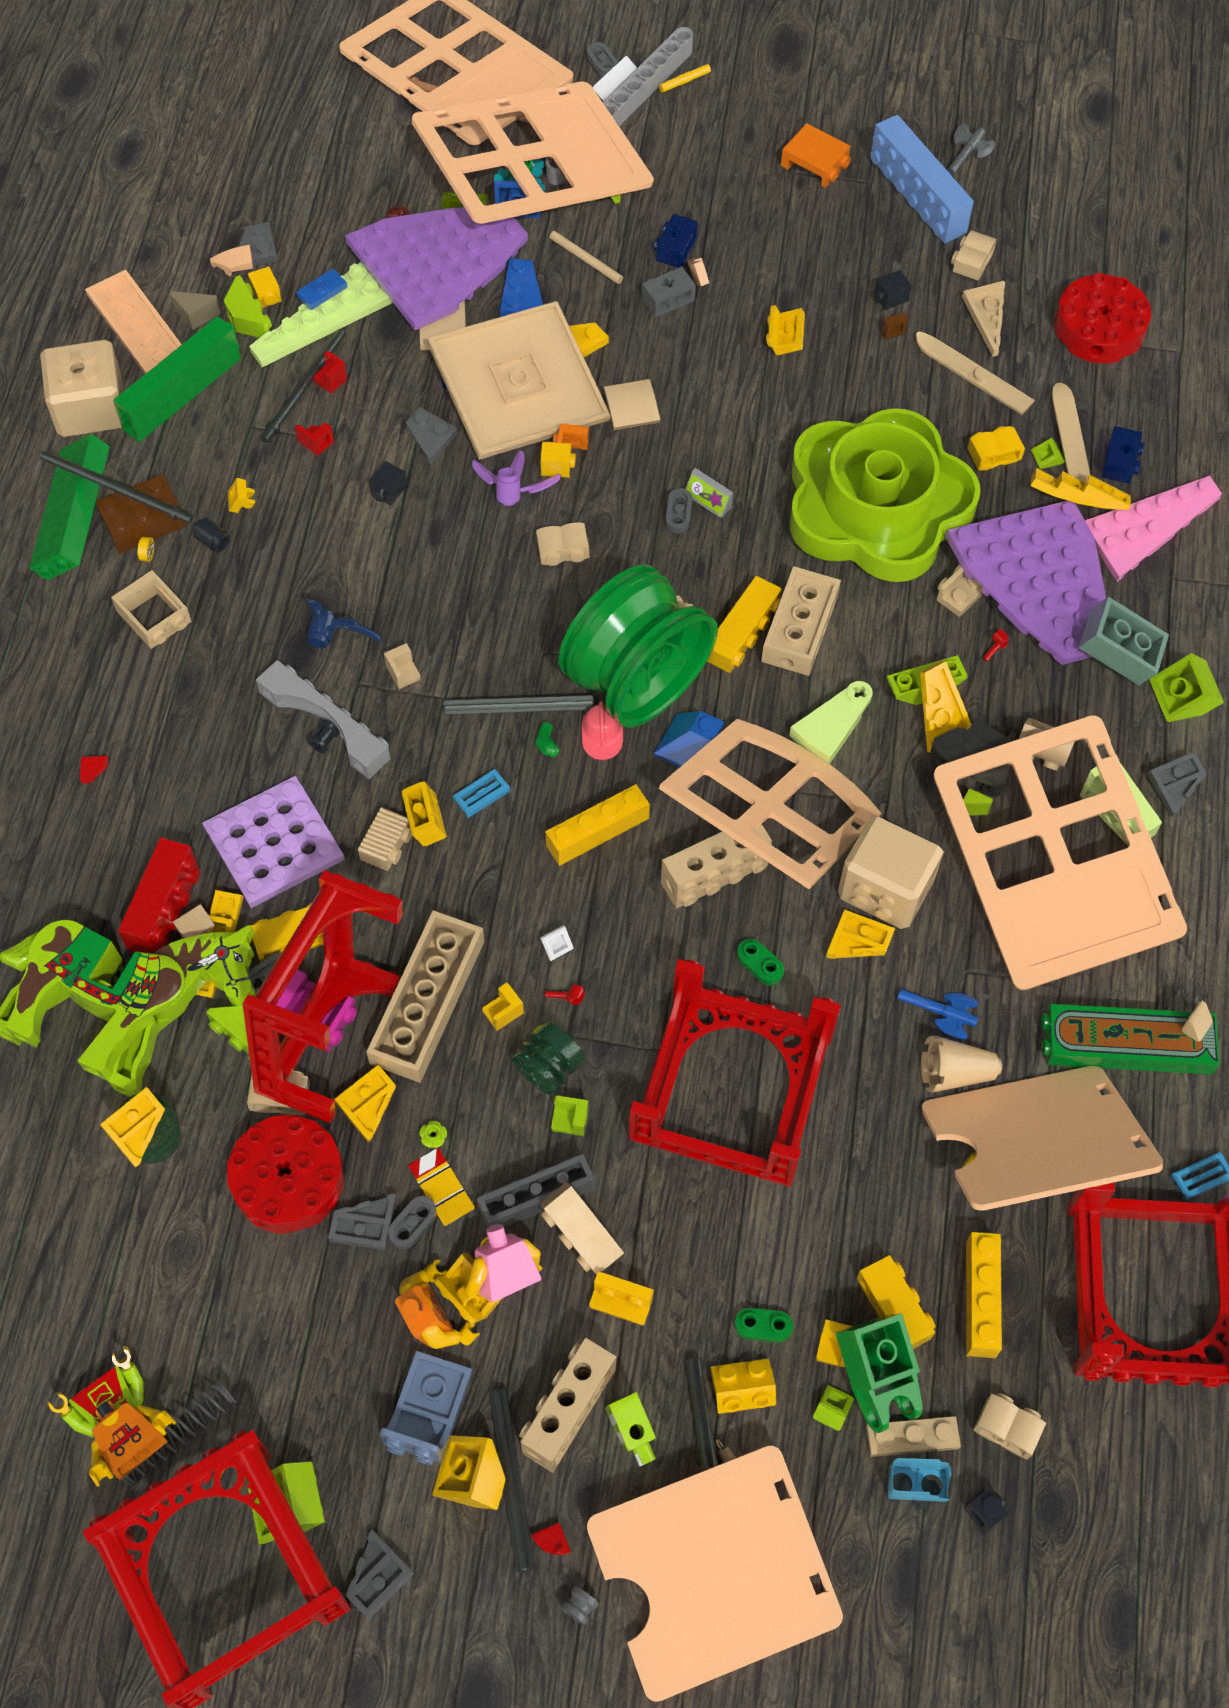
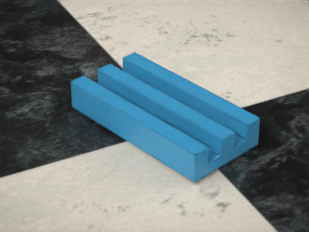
M494 769L452 797L453 801L459 805L461 811L465 812V816L469 818L510 792V787ZM492 780H497L491 785L487 786L486 788H482L481 790H479L477 794L473 795L466 801H463L464 798L474 793L475 791H477L484 785L488 784Z
M1218 1152L1173 1173L1170 1178L1172 1182L1175 1181L1177 1184L1176 1188L1178 1192L1181 1191L1183 1194L1182 1198L1185 1202L1228 1182L1229 1165L1222 1153ZM1218 1161L1220 1163L1219 1166L1185 1182L1182 1180V1177ZM1222 1171H1225L1226 1173L1225 1175L1218 1177L1208 1183H1205L1193 1190H1188V1187L1196 1183H1199L1211 1176H1214Z

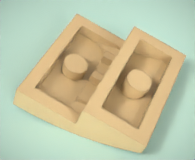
M650 379L605 386L603 388L607 408L611 415L613 430L660 422Z

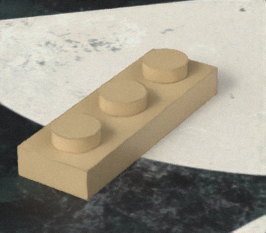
M956 1417L889 1422L888 1429L881 1433L874 1432L868 1424L866 1426L870 1457L955 1450L961 1447Z

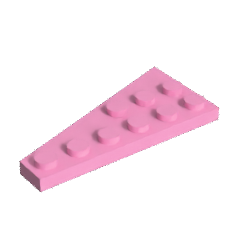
M1207 476L1132 503L1129 510L1116 509L1085 520L1095 538L1097 552L1118 582L1129 570L1137 567L1139 562L1145 557L1153 554L1174 537L1177 531L1190 524L1193 518L1201 515L1217 502L1222 493L1212 478Z

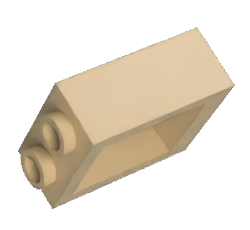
M153 570L111 597L116 611L150 649L158 644H162L169 636L184 629L192 622L187 607ZM158 594L174 613L147 631L131 614V611Z

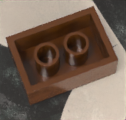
M163 474L130 487L171 506H180ZM119 493L104 497L95 503L100 518L119 554L138 547L139 540L143 536L152 537L155 540L187 526L184 521L170 519V515Z

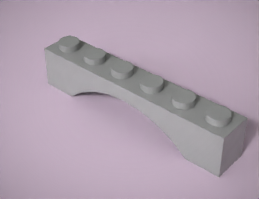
M277 660L256 679L259 693L275 706L305 710L333 723L339 729V735L346 745L350 765L366 778L370 779L390 760L389 745L383 738L379 736L376 738L370 733L369 728L364 723H357L346 709L342 707L339 709L334 705L332 699L327 694H320L309 680H302L297 676V673L291 666H285Z

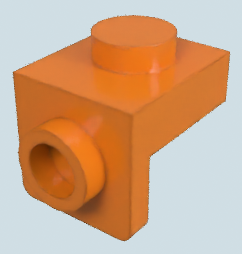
M561 423L559 433H554L553 442L571 443V448L587 450L589 427Z

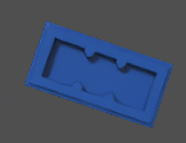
M331 269L296 292L297 297L310 310H313L348 288L347 281L334 269Z

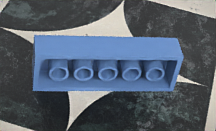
M898 115L875 124L870 153L872 162L882 170L884 176L895 185L897 191L907 199L909 205L920 214L922 220L932 228L934 234L939 236L944 243L966 234L974 202L972 198Z

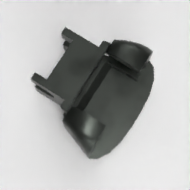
M980 713L968 730L955 727L935 737L930 754L935 763L943 765L1013 742L1016 733L1012 731L1008 737L984 724L985 715ZM1005 764L969 777L985 783L981 791L991 797H998L1004 788L1010 764Z

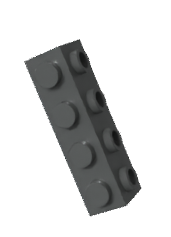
M584 1154L577 1157H569L553 1167L542 1168L529 1177L516 1179L507 1186L489 1190L482 1194V1196L477 1198V1202L486 1227L497 1224L507 1227L545 1211L539 1203L565 1182L570 1184L579 1196L595 1190V1179Z

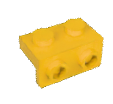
M776 305L771 306L770 315L768 316L769 333L766 335L768 346L773 348L776 355L803 350L805 313L802 308L780 313Z
M466 1252L461 1254L448 1272L438 1277L434 1283L440 1289L442 1296L450 1300L459 1310V1314L465 1320L474 1324L487 1318L502 1298L491 1302L479 1293V1302L473 1303L472 1299L467 1301L466 1306H463L457 1296V1292L462 1286L467 1285L474 1262L472 1256Z
M769 1358L711 1367V1377L719 1414L776 1405V1384Z

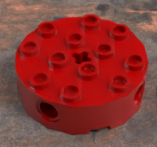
M1102 273L1082 277L1067 286L1059 300V307L1054 318L1055 334L1059 341L1062 340L1069 347L1068 351L1075 357L1092 363L1112 364L1121 361L1123 357L1130 354L1133 355L1140 349L1151 320L1150 303L1144 293L1124 277L1119 278Z
M297 1115L272 1116L252 1125L236 1141L227 1162V1184L241 1214L257 1228L275 1234L291 1233V1231H300L306 1227L311 1228L321 1223L336 1207L344 1188L343 1161L332 1136L315 1121ZM288 1171L291 1172L289 1175L284 1174L283 1176H281L283 1173H287Z

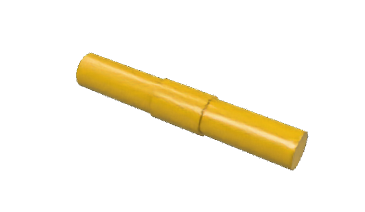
M708 64L661 83L659 84V89L663 93L710 73V66Z

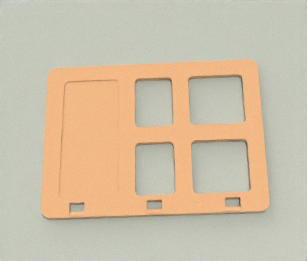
M408 0L348 37L339 45L341 54L351 61H355L362 66V69L399 95H403L422 111L432 109L434 111L469 102L503 98L507 95L549 87L556 88L570 84L573 81V72L468 0H440L470 20L441 39L435 38L408 19L438 0ZM397 29L425 49L399 66L391 68L362 47L389 30ZM481 31L488 32L504 43V45L476 63L470 62L453 50ZM360 57H365L367 61L364 62ZM436 60H442L459 72V74L431 92L423 91L408 80L409 77ZM410 89L414 94L411 95L406 90ZM507 103L499 104L500 107L508 105ZM516 111L495 115L494 117L503 129L524 113ZM445 114V115H439V116H437V117H438V119H439V118H444V117H447V116H446V114ZM477 120L458 122L462 126L460 129L453 124L443 125L471 145H478L488 139L487 134Z
M586 82L570 83L556 88L549 87L507 95L503 98H491L448 106L434 111L432 109L414 113L412 116V125L468 214L476 223L483 224L650 188L653 184L654 178L592 86ZM567 92L568 94L560 95L559 93ZM503 103H507V104H508L507 106H502V107L499 106V104H503ZM516 111L523 112L540 137L541 142L514 146L494 116ZM445 114H446V116H447V117L439 118V119H438V117H437V116H439V115H445ZM477 120L496 148V151L454 158L434 127ZM548 156L552 157L572 188L550 193L543 192L523 161ZM499 166L508 167L527 197L488 206L483 205L464 176V173Z
M1088 716L940 765L936 768L934 781L1013 985L1017 989L1028 990L1180 939L1185 935L1187 925L1175 901L1167 876L1148 830L1143 823L1141 813L1101 718ZM1083 739L1090 748L1106 792L1056 809L1051 808L1031 756ZM1104 744L1109 757L1101 759L1096 746ZM1005 764H1011L1031 811V817L984 833H977L962 799L957 781ZM1109 811L1115 812L1129 847L1079 865L1074 864L1061 835L1060 828ZM1135 819L1140 832L1132 834L1127 821ZM1034 836H1039L1043 841L1054 872L1004 890L998 889L985 858V853ZM1166 894L1171 908L1163 911L1158 896Z

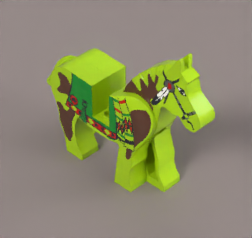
M71 920L53 922L39 932L28 936L15 946L0 953L2 963L19 971L26 970L21 982L11 989L0 1007V1037L19 1046L22 1042H25L33 1047H37L41 1041V1025L46 1011L70 997L86 1011L108 1021L78 1059V1063L85 1071L107 1080L114 1090L133 1098L142 1091L143 1076L151 1062L159 1032L186 1010L189 1002L205 983L211 982L218 989L225 991L233 1006H243V1002L248 994L255 997V990L248 972L251 958L255 956L249 945L255 933L252 930V926L248 925L235 933L215 932L184 938L160 948L153 954L135 952L113 987L110 985L111 978L114 974L116 975L117 968L120 964L122 965L123 959L112 941Z

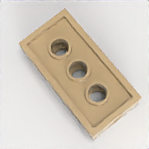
M793 566L765 640L761 662L810 676L838 598L841 580Z
M761 824L753 833L772 845L771 838ZM720 832L663 859L661 884L677 909L683 905L685 907L692 905L698 898L706 894L713 895L721 887L729 883L736 884L744 876L752 872H761L767 867L769 862L726 833Z
M587 1338L584 1339L581 1345L575 1344L568 1356L570 1360L566 1370L560 1369L552 1382L554 1388L549 1396L545 1394L536 1407L538 1413L533 1423L528 1421L519 1435L522 1438L520 1441L522 1454L552 1473L616 1371V1356ZM579 1376L588 1377L586 1380H579L577 1378ZM565 1401H570L573 1403L570 1406L561 1405V1403ZM548 1427H555L557 1429L553 1433L544 1431Z

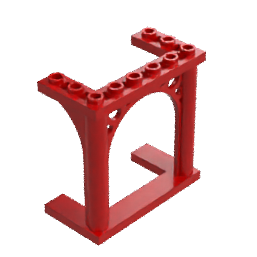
M324 870L319 878L320 891L256 996L248 994L245 998L243 1011L254 1093L331 1123L335 1116V1100L287 1082L308 1044L324 1051L327 1049L330 1043V1028L321 1022L335 1006L345 1001L348 996L355 997L363 994L378 993L392 998L401 979L393 971H385L375 967L370 962L354 959L352 913L363 911L397 925L403 914L402 900L395 895L372 889L367 884H359L346 879L341 874H333ZM323 933L325 961L322 972L299 1014L277 1006L276 1004L319 934ZM278 1033L286 1035L280 1045Z
M678 959L674 976V1003L643 1102L633 1101L629 1140L791 1187L801 1153L799 1147L827 1045H831L841 1004H837L830 998L814 997L809 1018L795 1011L785 1012L777 1010L773 1005L752 1003L749 999L742 996L731 997L717 989H703L705 966L700 965V963L694 960L687 959L684 961ZM705 1010L710 1012L713 1016V1023L711 1025L703 1024L698 1018V1011ZM719 1015L730 1017L728 1021L720 1020ZM693 1025L699 1029L695 1033L689 1032ZM726 1028H738L755 1032L770 1041L778 1049L786 1063L789 1073V1090L768 1160L661 1129L684 1055L699 1038L710 1032ZM772 1029L776 1032L782 1033L779 1036L773 1035L770 1032V1030ZM790 1035L801 1038V1043L794 1048H786L782 1042ZM798 1055V1063L792 1061L791 1056Z
M1115 1182L1077 1190L1067 1204L1068 1216H1073L1079 1334V1358L1074 1363V1375L1083 1376V1379L1088 1381H1098L1102 1377H1112L1114 1382L1121 1383L1130 1382L1131 1379H1143L1145 1384H1159L1161 1380L1172 1381L1173 1385L1188 1386L1191 1385V1382L1202 1383L1203 1387L1208 1388L1229 1384V1191L1218 1204L1110 1198L1115 1192ZM1100 1217L1214 1224L1219 1310L1213 1328L1202 1341L1183 1350L1159 1351L1135 1342L1117 1326L1109 1313L1104 1297ZM1104 1327H1108L1112 1330V1334L1103 1340L1102 1335L1106 1334ZM1216 1334H1224L1222 1342L1216 1340ZM1122 1341L1126 1347L1125 1353L1123 1351V1344H1112V1342ZM1205 1346H1212L1221 1353V1364H1215L1206 1357L1204 1353ZM1133 1351L1139 1352L1142 1355V1360H1139V1357H1135L1132 1360H1129ZM1189 1355H1197L1200 1362L1194 1360L1191 1363ZM1162 1356H1167L1169 1362L1162 1361Z
M254 1430L239 1432L230 1439V1444L221 1449L215 1447L207 1451L202 1456L203 1460L193 1466L192 1464H186L174 1472L175 1476L166 1482L160 1480L153 1483L146 1489V1494L137 1499L132 1497L123 1501L117 1506V1511L109 1516L103 1514L89 1522L90 1527L82 1531L87 1542L97 1549L166 1691L161 1695L166 1706L169 1708H195L213 1697L208 1687L316 1619L325 1627L352 1610L343 1594L336 1586H332L267 1463L271 1456ZM233 1467L237 1470V1481L231 1489L225 1490L221 1486L222 1474L226 1469ZM214 1476V1486L204 1490L202 1488L203 1482L209 1483ZM247 1478L249 1484L246 1487L251 1490V1493L242 1495L240 1490L243 1488ZM183 1495V1502L176 1503V1498ZM211 1497L230 1498L248 1505L264 1520L307 1604L192 1675L151 1590L148 1575L149 1556L158 1532L165 1522L178 1510L200 1499ZM256 1498L258 1499L260 1504L254 1502ZM154 1511L159 1514V1518L153 1523L143 1519L144 1517L154 1516ZM134 1525L144 1527L148 1532L147 1538L139 1543L133 1542L135 1538L129 1527ZM127 1550H141L142 1556L135 1562L134 1554L129 1555ZM141 1569V1576H139L137 1570Z

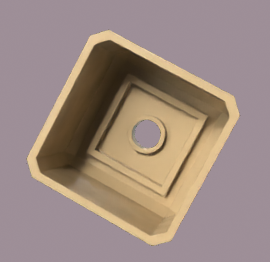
M99 340L47 348L40 354L45 402L59 435L66 437L122 428L113 400L124 391L123 379L111 342Z
M870 816L845 860L838 888L840 899L900 929L910 927L934 883L944 851L938 845L878 816Z

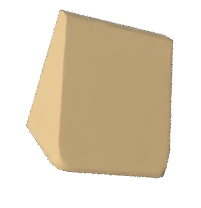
M1203 1000L1199 1002L1182 1028L1183 1033L1198 1042L1201 1041L1212 1024V1017L1206 1002Z

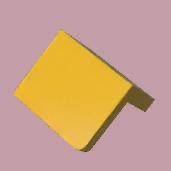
M508 983L498 988V998L482 1008L484 1015L497 1031L524 1013L523 1002Z
M825 1320L816 1360L844 1368L845 1364L835 1332L852 1326Z

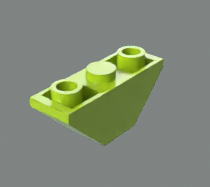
M240 275L236 276L224 299L227 317L236 332L260 338L272 327L267 314H262V306L258 298H253L250 284L244 283Z
M958 655L940 660L946 661L956 686L967 679L968 675ZM937 662L888 675L887 680L895 698L914 705L923 704L920 672Z
M243 1006L210 1008L206 1012L210 1020L208 1024L210 1028L218 1035L224 1033L230 1038L228 1042L237 1051L240 1052L243 1049L249 1054Z

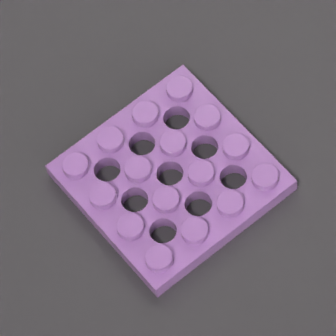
M296 776L202 823L250 908L345 860L342 851ZM283 805L292 807L291 811L287 814L278 812L279 808ZM260 817L269 819L263 826L255 824V821ZM295 825L304 827L303 831L298 834L291 833L290 829ZM236 829L245 830L244 835L239 838L231 836L232 832ZM271 837L281 839L275 846L266 844L267 840ZM306 845H314L316 847L315 851L311 854L303 853L302 849ZM247 849H255L257 851L256 855L252 858L244 857L243 853ZM283 857L293 859L288 866H281L278 862ZM260 869L269 871L268 875L264 878L255 877V873Z

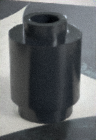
M208 518L198 520L193 527V537L212 551L222 552L230 542V536L227 535V531Z

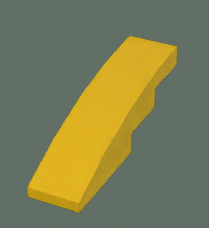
M1036 468L1031 475L1032 487L1061 499L1105 509L1129 510L1131 507L1130 495L1088 474L1084 482L1064 471L1061 472L1058 478H1055Z
M215 890L210 915H208L215 926L204 934L215 932L235 933L244 896ZM207 982L196 995L214 998L217 987L213 983Z

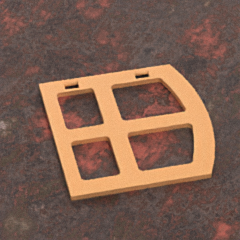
M739 719L732 722L663 781L659 787L661 791L808 889L857 841L870 816L880 817L881 815L877 807L854 783L823 759L779 734ZM747 741L792 761L796 766L769 791H763L722 764L720 760L740 742ZM708 775L749 802L752 806L740 818L734 820L688 790V788L701 776ZM811 777H816L854 811V814L834 834L826 833L784 805ZM773 818L817 847L818 850L804 864H799L753 832L765 820ZM853 822H856L861 826L858 829H856L851 824ZM816 859L824 863L820 868L813 864Z

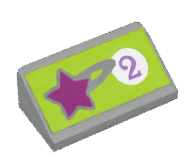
M695 468L685 489L691 493L692 500L718 517H723L732 508L733 492Z

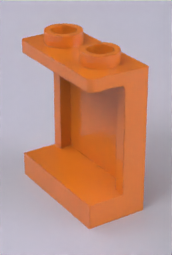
M806 123L782 149L781 166L789 169L796 163L821 176V186L826 188L830 182H834L842 169L848 167L851 161L849 156L851 146Z

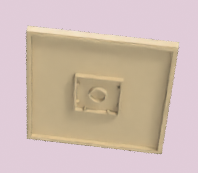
M557 301L427 338V344L479 460L553 438L555 432L559 433L561 423L589 427L610 420L611 415Z

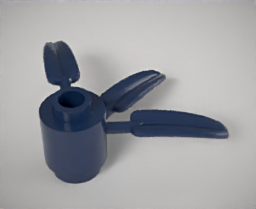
M306 599L313 613L307 632L310 645L316 648H326L331 643L335 628L358 632L382 642L380 635L359 625L360 623L356 620L346 617L336 618L331 611L323 609L318 601Z

